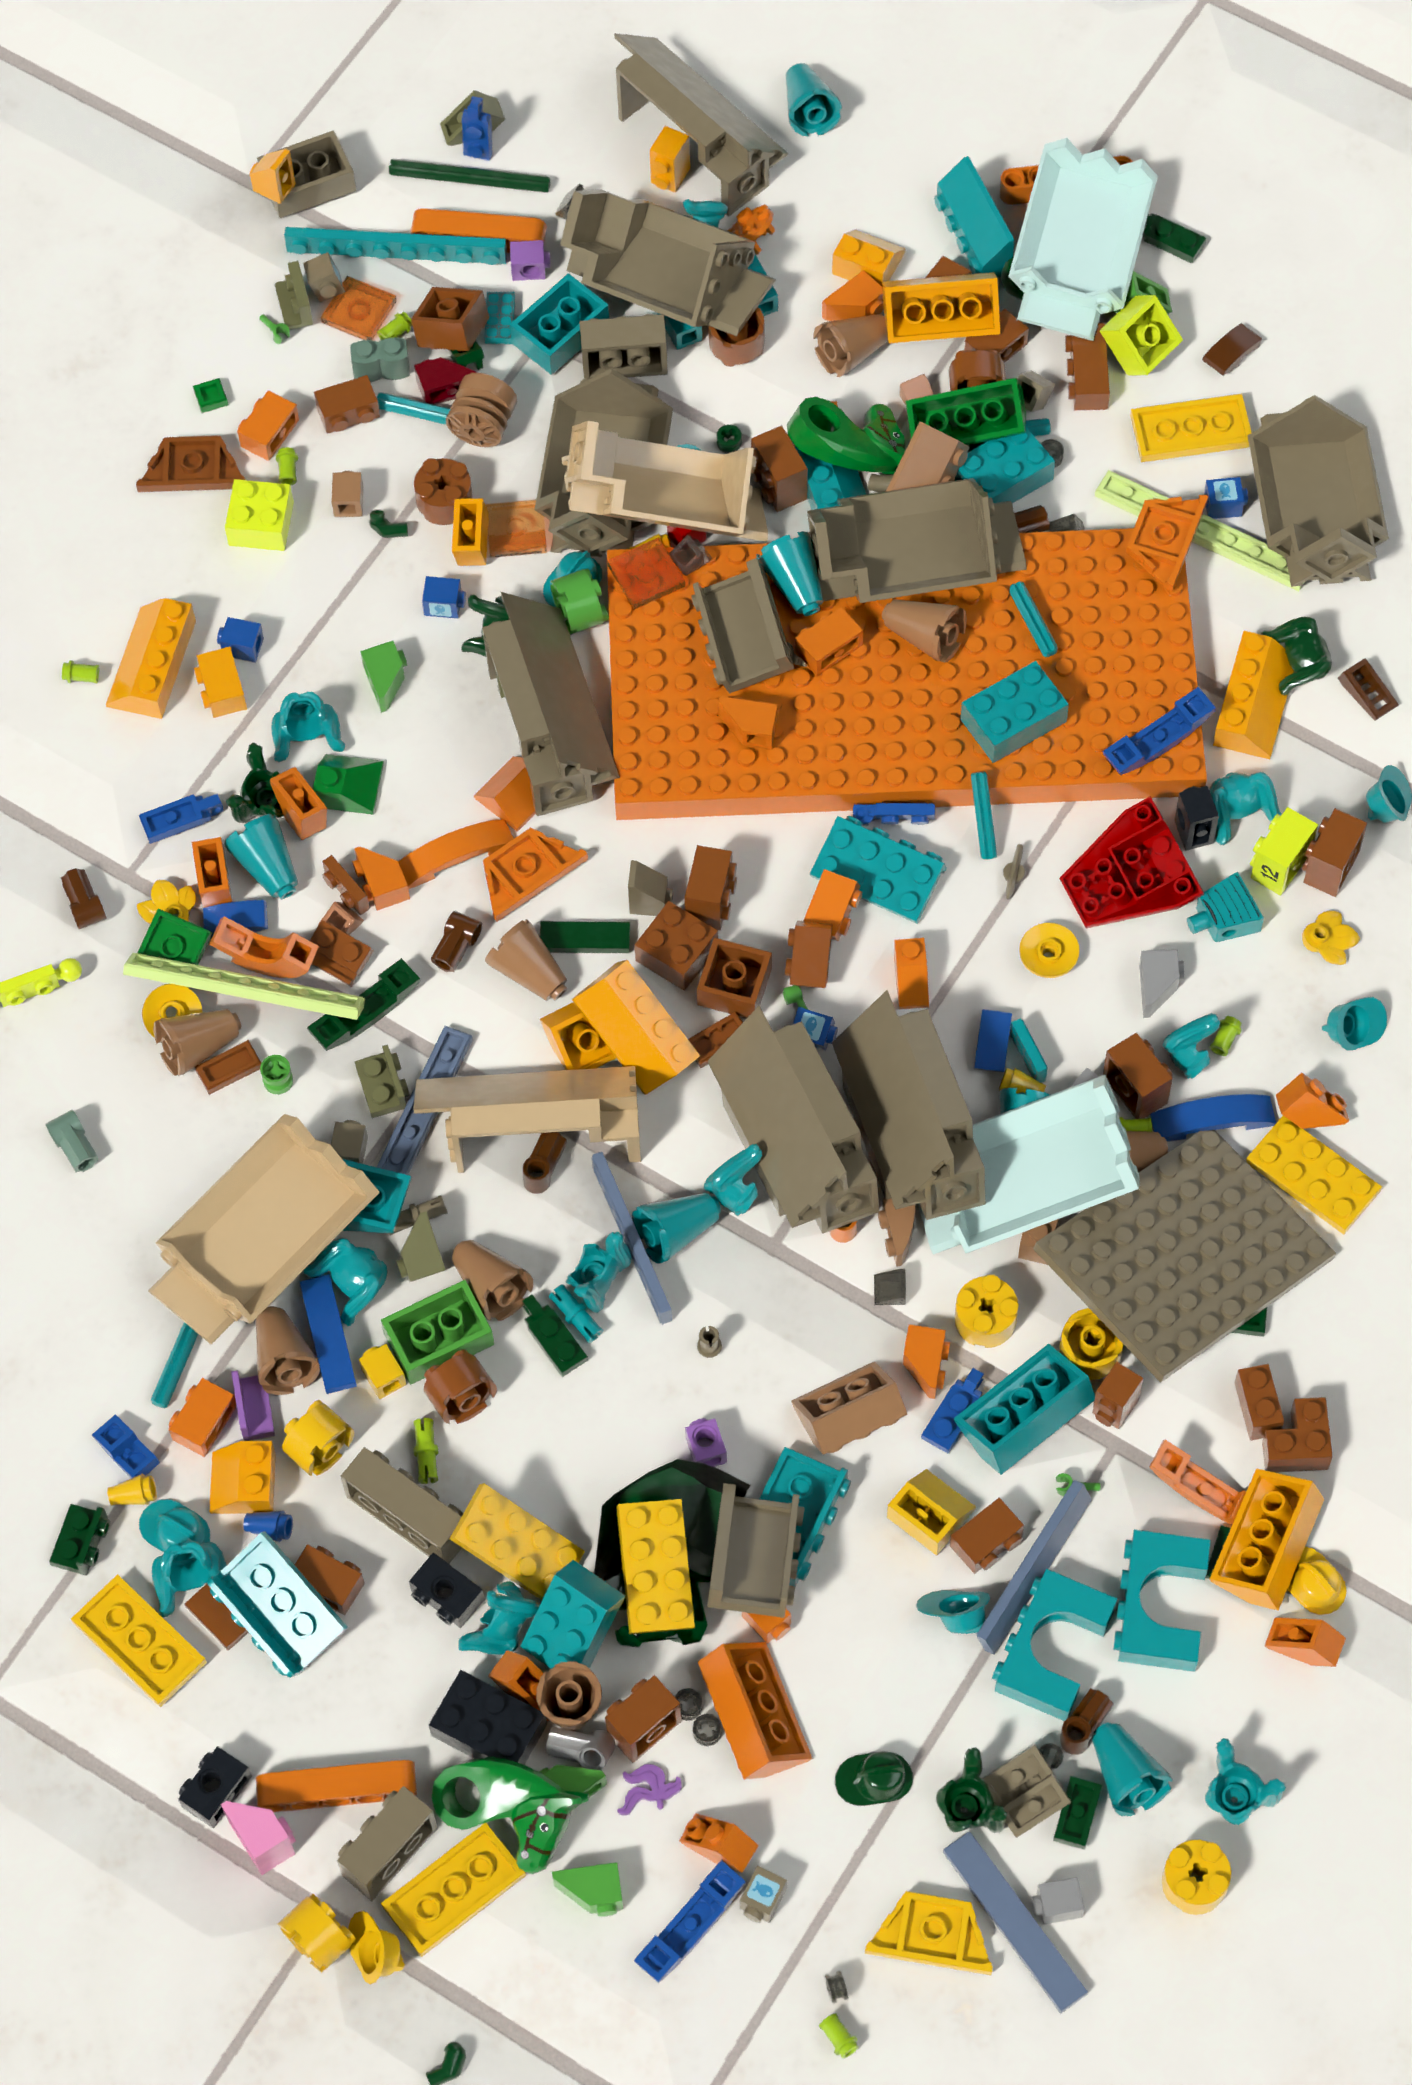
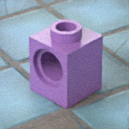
M543 240L510 242L512 281L546 279L545 268H550V251H544Z
M706 1418L693 1421L690 1426L685 1427L686 1441L694 1462L704 1463L712 1467L727 1463V1451L715 1418L711 1420ZM702 1438H709L713 1441V1444L708 1447H702L697 1442Z

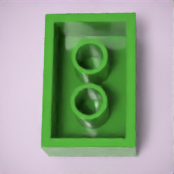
M466 1280L381 1319L383 1333L410 1385L424 1379V1374L430 1367L443 1364L451 1359L459 1350L465 1349L469 1354L474 1355L495 1345L493 1332Z

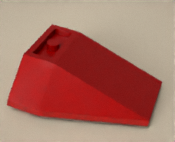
M1151 796L1124 810L1059 878L1086 928L1176 910L1204 895L1196 876Z

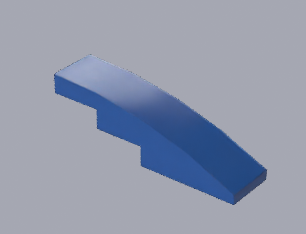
M330 1274L300 1281L326 1394L357 1387Z

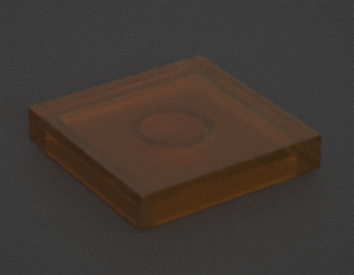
M346 276L343 281L345 292L333 297L321 316V322L362 340H373L397 301L396 295Z
M536 500L486 504L489 512L488 539L490 558L547 553L544 516L535 511Z
M659 537L607 560L610 571L633 609H637L685 587L684 578Z

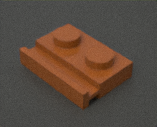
M321 920L309 940L319 946L311 965L350 987L354 985L353 982L357 975H360L374 952L368 945Z

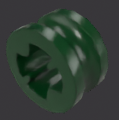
M727 424L719 428L717 431L718 449L724 453H732L740 449L742 446V433L737 426Z

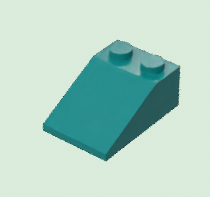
M342 1159L347 1166L362 1170L380 1192L342 1231L394 1233L412 1177Z

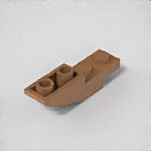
M891 1198L882 1199V1210L878 1212V1219L881 1229H887L889 1237L885 1239L888 1257H894L896 1267L902 1266L912 1240L915 1205L895 1210Z

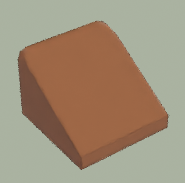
M925 374L900 384L899 395L905 405L906 400L934 395Z
M335 901L322 918L323 921L348 935L355 931L364 921L352 909H348L343 902Z

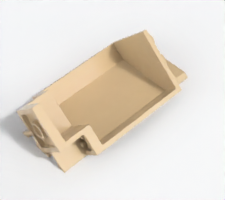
M586 421L572 426L569 455L561 457L562 465L567 466L564 478L566 491L570 492L569 510L767 542L768 529L760 489L752 488V485H750V476L756 467V457L753 456L754 448L748 447L724 455L618 437V433L598 430L599 422Z
M635 1066L416 1079L414 1114L451 1111L449 1119H445L446 1138H448L450 1161L456 1162L458 1173H464L463 1138L589 1130L590 1143L627 1140L629 1162H641Z

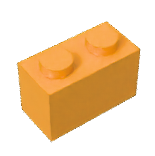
M664 126L650 148L651 183L660 189H667L676 193L690 170L689 135Z
M483 498L454 500L452 553L458 566L486 565L489 512Z
M226 647L196 655L199 666L194 667V672L198 684L204 683L205 691H201L205 709L211 708L213 718L246 710V701L231 648Z

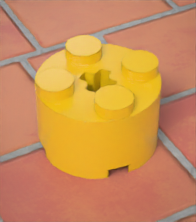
M996 1275L978 1277L967 1282L956 1297L955 1326L959 1335L969 1344L974 1346L977 1344L985 1346V1348L997 1347L1005 1343L1012 1336L1018 1315V1299L1014 1290Z
M1085 1308L1075 1312L1067 1320L1062 1330L1059 1352L1086 1373L1090 1380H1097L1106 1377L1116 1362L1120 1363L1124 1344L1090 1308Z
M317 1400L300 1419L293 1418L286 1425L284 1432L287 1436L282 1444V1449L309 1476H312V1472L318 1476L330 1469L342 1457L338 1451L344 1444L347 1447L350 1446L355 1432L328 1405Z
M1189 1840L1175 1847L1167 1858L1162 1874V1888L1167 1900L1183 1912L1191 1915L1206 1914L1214 1910L1224 1899L1231 1881V1867L1228 1858L1216 1843L1204 1840ZM1197 1873L1198 1876H1202L1201 1882H1197L1195 1877H1191V1874Z
M313 1893L309 1897L306 1896L277 1923L294 1947L302 1955L304 1954L307 1958L312 1959L309 1963L320 1973H323L356 1940L354 1935L344 1925L341 1926L335 1919L336 1914L324 1901L321 1902Z

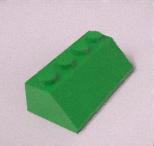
M1017 378L906 400L911 438L919 422H923L965 445L1026 432L1024 396Z

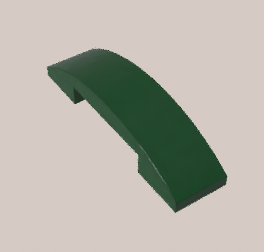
M402 958L378 975L379 981L359 995L365 998V1003L357 1020L325 1014L307 1027L309 1033L326 1051L353 1039L377 1023L403 1001L420 983L419 976Z

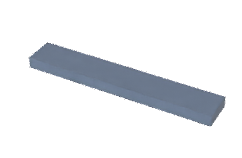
M444 1026L419 1079L455 1077L473 1041L472 1035ZM415 1088L381 1156L377 1168L409 1175L438 1112L414 1114Z
M602 1151L593 1154L591 1157L593 1171L620 1233L623 1235V1240L631 1252L632 1260L657 1318L662 1325L671 1322V1307Z
M1076 1480L1072 1482L976 1634L985 1651L995 1655L1017 1620L1023 1605H1026L1032 1596L1029 1593L1036 1576L1042 1578L1045 1570L1049 1569L1092 1499L1083 1483Z
M969 1831L943 1849V1854L1060 2014L1084 1998L1088 1991L972 1833Z

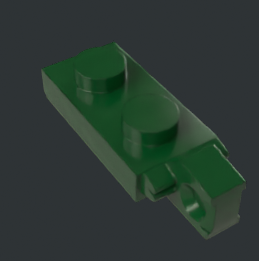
M1153 213L1151 215L1148 214L1142 235L1145 242L1189 263L1195 261L1205 246L1207 239Z
M533 1294L522 1300L523 1308L529 1315L524 1319L528 1331L561 1377H564L588 1361L586 1353L548 1304L541 1307Z

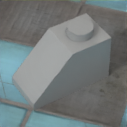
M1178 950L1141 951L1139 968L1143 1018H1150L1177 991L1179 979H1184V961H1178Z

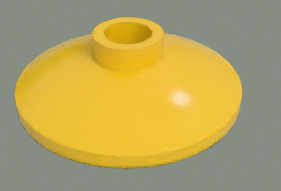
M1042 923L1030 928L1022 937L1019 948L1020 958L1024 966L1033 974L1044 978H1056L1070 972L1078 961L1080 951L1075 935L1068 928L1056 923ZM1050 952L1054 957H1045L1044 953Z
M164 984L154 989L147 996L142 1008V1019L145 1028L154 1037V1022L161 1018H167L166 1010L169 1007L176 1008L177 1013L175 1016L203 1013L199 998L191 989L175 984Z

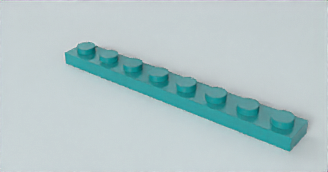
M285 227L284 233L287 252L295 254H324L328 252L330 256L346 255L350 257H376L379 259L400 258L405 260H431L434 262H472L489 265L506 264L507 260L506 239Z

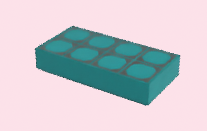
M487 292L486 306L489 320L485 324V344H512L510 323L514 321L515 292Z
M1021 1018L1011 1022L1010 1036L1030 1075L1041 1083L1045 1082L1048 1067L1028 1028Z

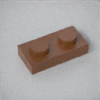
M332 855L322 861L324 868L322 876L331 889L335 887L341 893L340 898L348 909L354 908L360 916L370 909L368 897Z

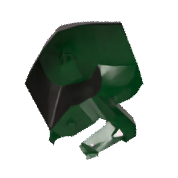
M676 1459L649 1471L615 1493L602 1505L594 1574L625 1595L616 1506L625 1503L682 1499L695 1627L693 1629L629 1634L628 1625L622 1626L615 1630L616 1640L622 1646L640 1647L643 1642L671 1640L682 1645L701 1641L708 1624L698 1582L711 1581L723 1484L736 1485L735 1496L745 1497L751 1485L710 1465ZM626 1597L619 1610H627Z

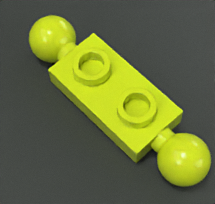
M67 958L61 961L57 969H53L52 964L2 981L0 982V1002L3 1007L8 1005L15 1006L30 997L46 995L52 992L53 989L60 987L58 981L61 979L67 982L76 981L82 974V966L76 959Z

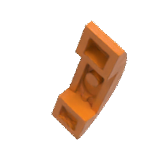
M504 819L486 821L438 837L412 851L398 862L408 889L435 879L434 873L485 852L491 855L514 838Z
M1166 1439L1163 1440L1149 1468L1180 1495L1213 1516L1232 1525L1246 1491H1236L1191 1462L1189 1454Z

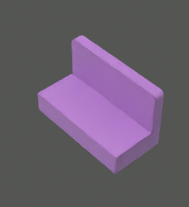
M238 1370L231 1371L239 1425L244 1441L275 1436L269 1393L263 1390L262 1385L258 1381V1375L240 1378Z

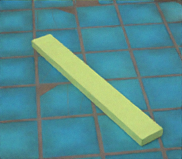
M1108 470L1095 491V497L1138 517L1145 500L1169 499ZM1202 515L1192 542L1296 591H1300L1302 586L1291 587L1286 558L1269 549L1267 543L1207 515Z
M138 953L130 955L123 969V975L355 1020L360 1016L365 1003V998Z

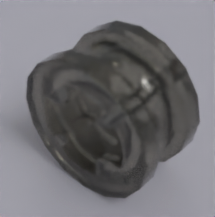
M1054 439L1043 441L1041 445L1048 453L1050 451L1055 452L1051 457L1055 460V468L1058 467L1063 461V445Z
M690 1688L678 1691L675 1698L679 1702L681 1700L687 1702L689 1698L694 1699L693 1704L696 1706L695 1709L689 1708L686 1712L683 1711L681 1703V1719L691 1721L698 1718L703 1708L700 1694Z
M702 1714L693 1723V1737L698 1744L708 1747L713 1746L720 1740L722 1734L721 1723L714 1715ZM707 1723L709 1727L715 1726L716 1730H712L711 1737H707L705 1733L699 1734L698 1730L702 1731V1724Z
M836 1971L834 1976L824 1974L832 2004L837 2003L838 1998L848 2000V1992L841 1971Z

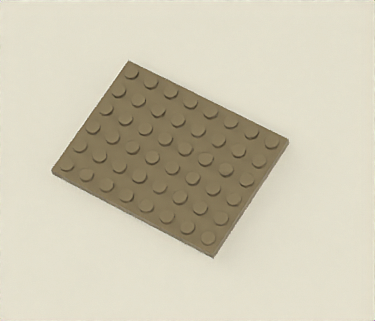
M1215 1130L1199 1131L1140 1171L1139 1189L1084 1209L1037 1241L1033 1248L1160 1383L1328 1264L1336 1255V1252Z

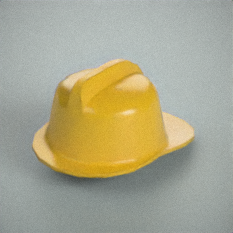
M1305 1547L1287 1590L1309 1612L1318 1615L1331 1614L1338 1610L1345 1601L1347 1593L1345 1581L1337 1569L1321 1553L1313 1548Z
M356 1912L348 1926V1930L356 1938L352 1946L349 1947V1951L365 1982L373 1984L379 1977L389 1976L394 1972L403 1970L405 1964L400 1952L398 1937L391 1932L379 1929L375 1920L368 1912Z

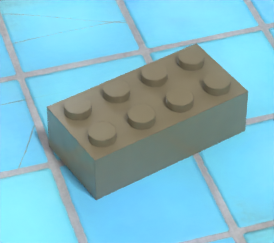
M364 1447L341 1474L346 1497L428 1557L434 1552L450 1564L462 1549L461 1546L450 1540V1537L463 1512L453 1504L448 1506L438 1500L440 1498L438 1494L428 1486L423 1488L413 1482L415 1480L413 1476L402 1468L396 1470L388 1464L390 1462L388 1458L381 1452L374 1450L372 1453Z

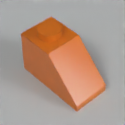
M864 270L822 301V318L826 321L881 314L884 310L882 286Z
M296 767L270 779L271 787L285 820L301 841L326 828L327 807Z
M924 938L894 940V966L899 1009L929 1007L928 972Z
M1275 1617L1264 1646L1269 1650L1311 1666L1336 1667L1346 1638L1324 1620Z
M507 1650L488 1676L505 1693L540 1710L537 1704L536 1693L538 1683L544 1673L528 1657Z

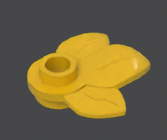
M159 879L152 886V900L138 903L137 910L143 920L151 924L158 908L172 915L179 914V918L189 922V911L196 904V895L191 886H185L177 890L171 882Z
M1326 911L1318 915L1315 923L1305 927L1302 933V941L1308 950L1319 952L1327 962L1344 965L1346 964L1344 950L1357 945L1360 941V936L1352 927L1342 924L1341 913Z

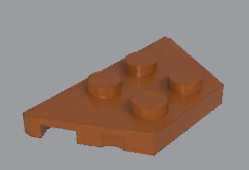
M221 436L164 437L158 447V452L152 456L147 464L148 470L145 475L136 482L138 492L225 490L233 488L234 479H246L241 475L234 458L228 452Z

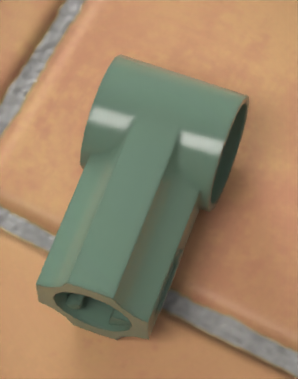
M73 1109L45 1124L58 1148L61 1147L75 1172H85L98 1161L97 1154L84 1135L85 1130Z

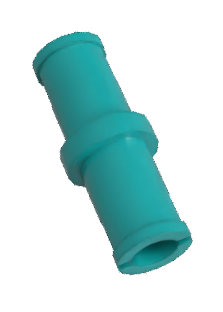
M564 1284L555 1288L556 1294L551 1292L548 1298L563 1312L565 1321L568 1324H573L588 1343L595 1341L598 1338L596 1334L601 1335L604 1330L586 1312L587 1307L584 1303L579 1304Z

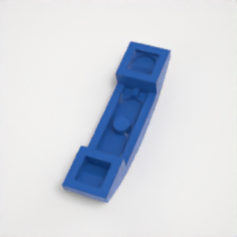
M1197 687L1176 701L1174 709L1131 738L1127 735L1105 749L1103 755L1120 775L1131 772L1161 756L1188 737L1216 711V707L1201 689Z
M1255 1094L1204 1098L1170 1106L1150 1114L1153 1132H1158L1167 1142L1184 1140L1187 1134L1198 1133L1199 1131L1245 1126L1246 1130L1271 1127L1276 1124L1270 1096Z
M721 1860L701 1882L698 1891L658 1936L655 1935L634 1959V1962L655 1981L660 1983L713 1927L742 1890L746 1881Z

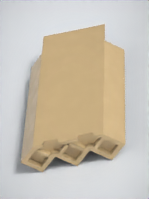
M284 1114L156 1242V1245L162 1250L161 1258L171 1268L148 1292L212 1345L234 1321L240 1319L251 1324L380 1192L362 1170L347 1166L330 1144L316 1140L299 1118Z

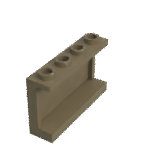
M757 558L746 562L749 570L747 572L706 588H702L698 582L693 584L695 594L691 595L692 602L696 611L701 612L702 619L698 620L703 635L708 636L709 643L705 644L711 661L715 660L716 664L713 674L717 684H723L729 693L794 669L768 578Z
M724 1483L707 1607L784 1618L786 1605L793 1606L795 1586H789L790 1578L796 1579L798 1560L792 1559L793 1552L799 1553L801 1533H795L796 1526H802L804 1507L798 1506L799 1495L793 1494L792 1503L735 1496L736 1485Z

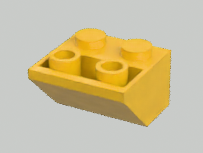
M925 1469L907 1481L891 1500L887 1507V1518L937 1556L950 1541L951 1535L960 1529L975 1511L976 1506L929 1470Z

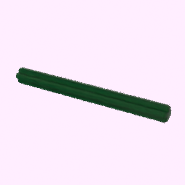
M391 159L389 163V174L393 176L545 193L549 192L550 177L398 159Z

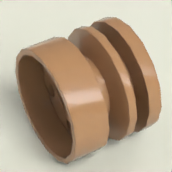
M484 373L465 375L456 393V399L452 403L451 410L446 417V425L451 433L471 445L478 447L496 446L503 438L504 431L507 428V421L512 416L517 403V395L508 384L494 376Z

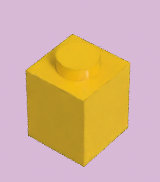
M387 1344L381 1347L374 1346L365 1351L362 1357L359 1358L361 1370L379 1400L407 1385L404 1372Z

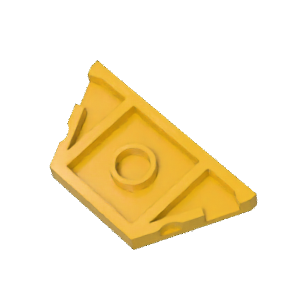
M905 1891L894 1910L886 1917L878 1932L867 1943L865 1948V1954L985 1975L992 1974L993 1967L984 1946V1940L976 1921L972 1903L967 1901Z

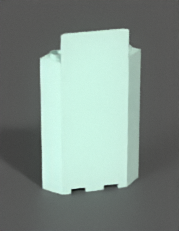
M1068 138L1044 145L1009 272L1010 279L1024 292L1017 320L1094 341L1100 314L1124 308L1158 175L1144 159L1119 165L1105 148L1082 155Z
M1105 1074L973 1124V1140L985 1167L986 1205L926 1220L919 1203L920 1213L933 1255L960 1244L966 1254L1139 1189V1173L1130 1157L1129 1150H1131L1126 1130L1122 1127L1119 1120V1106Z

